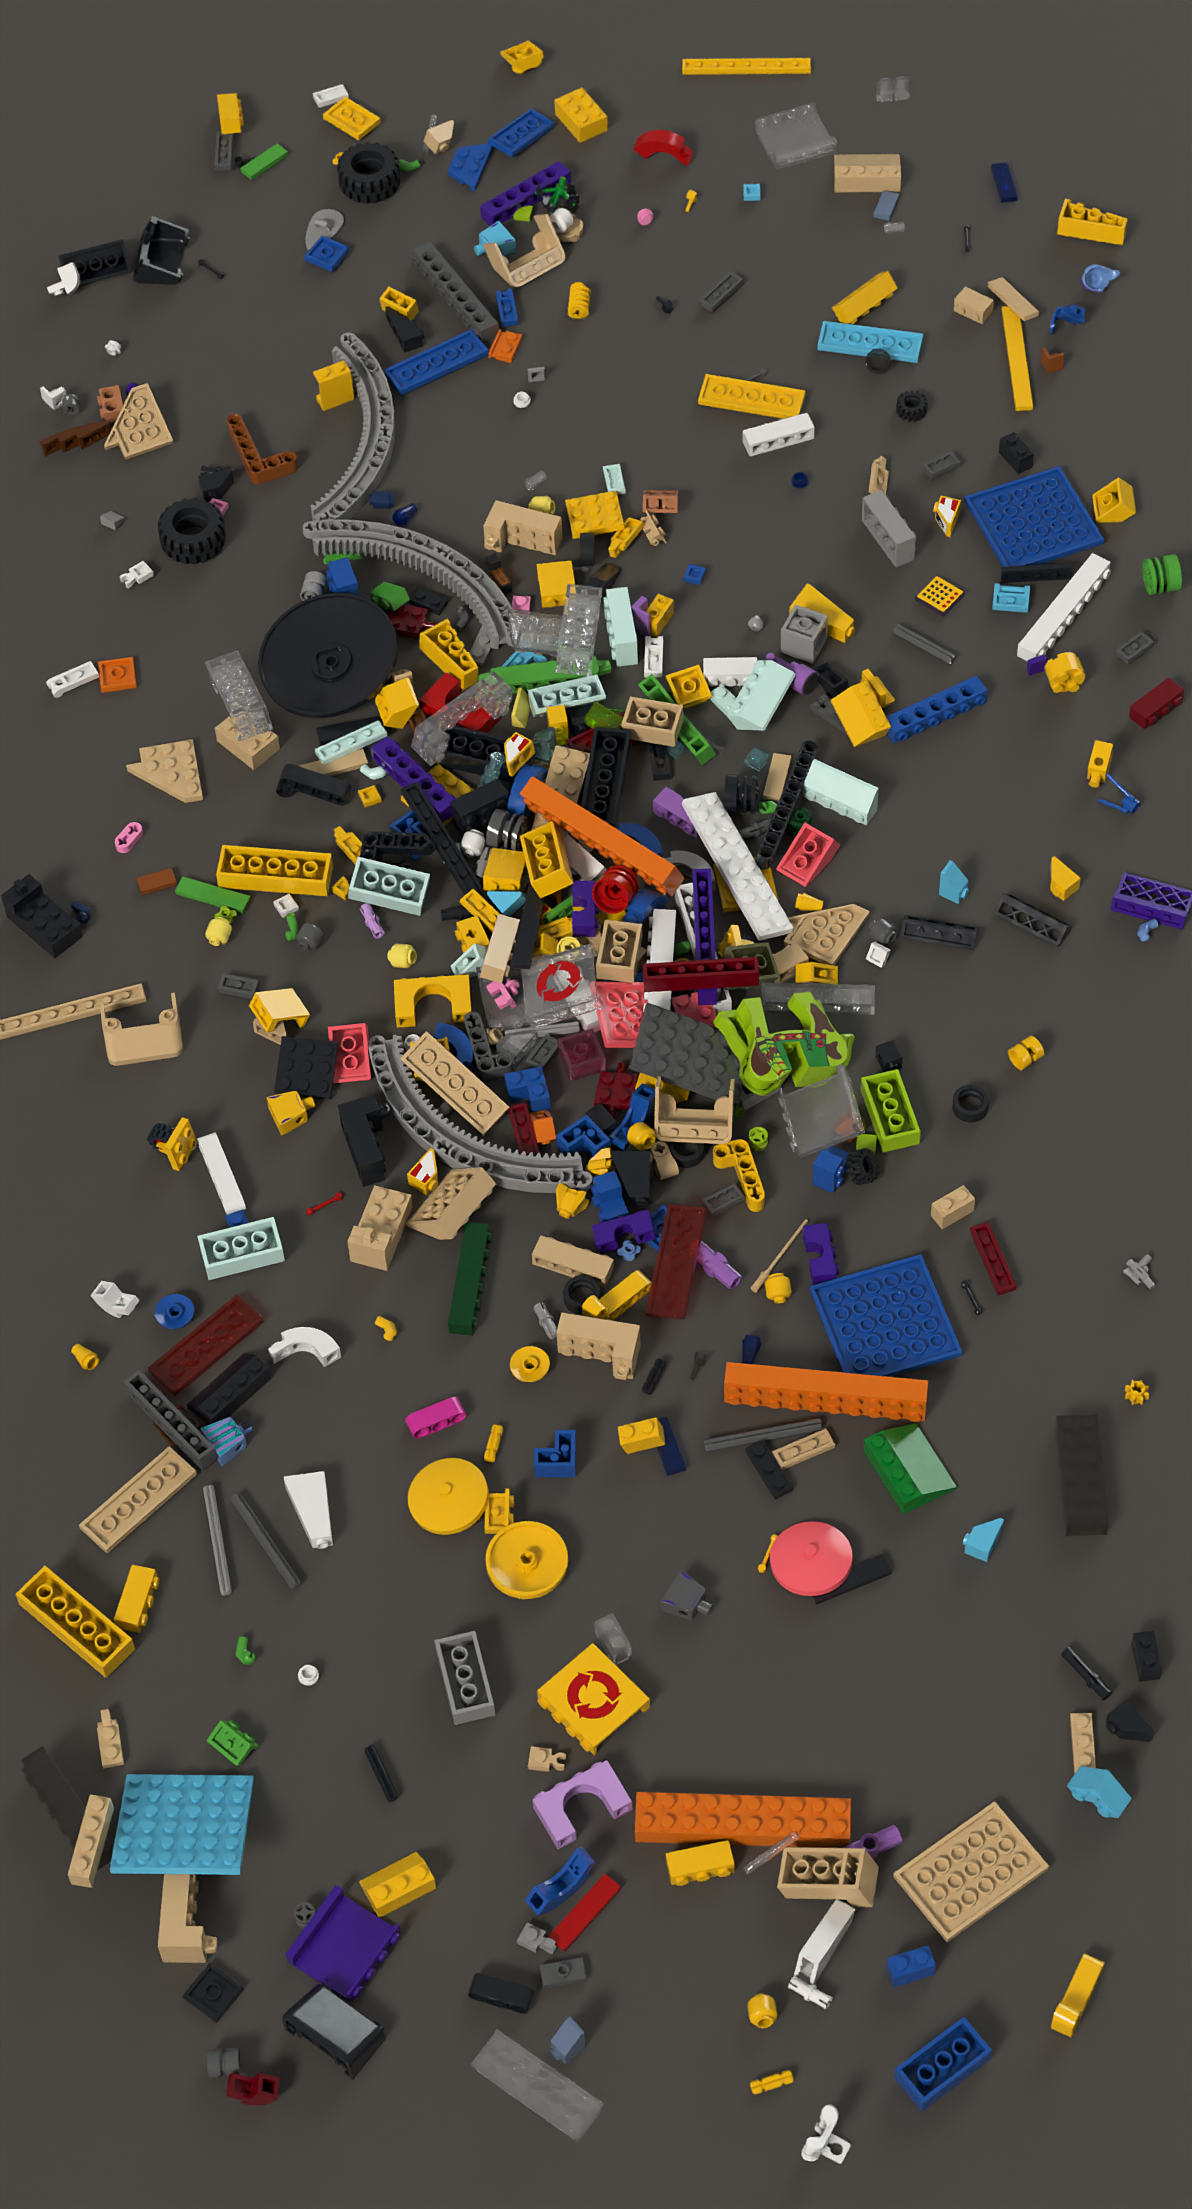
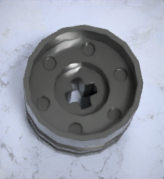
M496 809L491 816L487 829V846L500 849L504 844L506 850L521 851L520 836L528 832V817L524 815L519 816L515 813L510 819L508 811Z

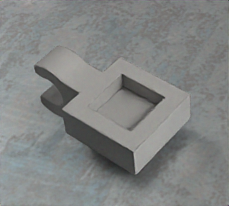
M528 1922L517 1939V1944L535 1953L541 1948L553 1954L557 1948L555 1945L556 1941L545 1938L547 1935L546 1931Z

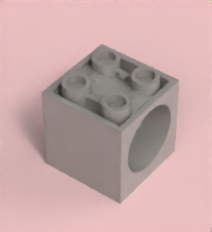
M795 605L781 629L780 653L813 664L827 640L828 615Z

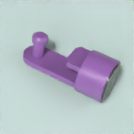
M774 653L766 655V660H772L796 674L789 686L790 688L804 696L809 695L814 690L819 679L818 672L804 664H798L794 661L788 663L775 656Z

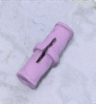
M369 903L363 904L360 911L365 918L366 926L370 928L375 939L383 937L385 932L380 925L379 917L375 915Z

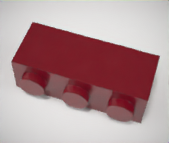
M1168 677L1130 706L1129 718L1144 730L1149 726H1153L1159 718L1166 716L1175 706L1178 707L1183 702L1184 689Z

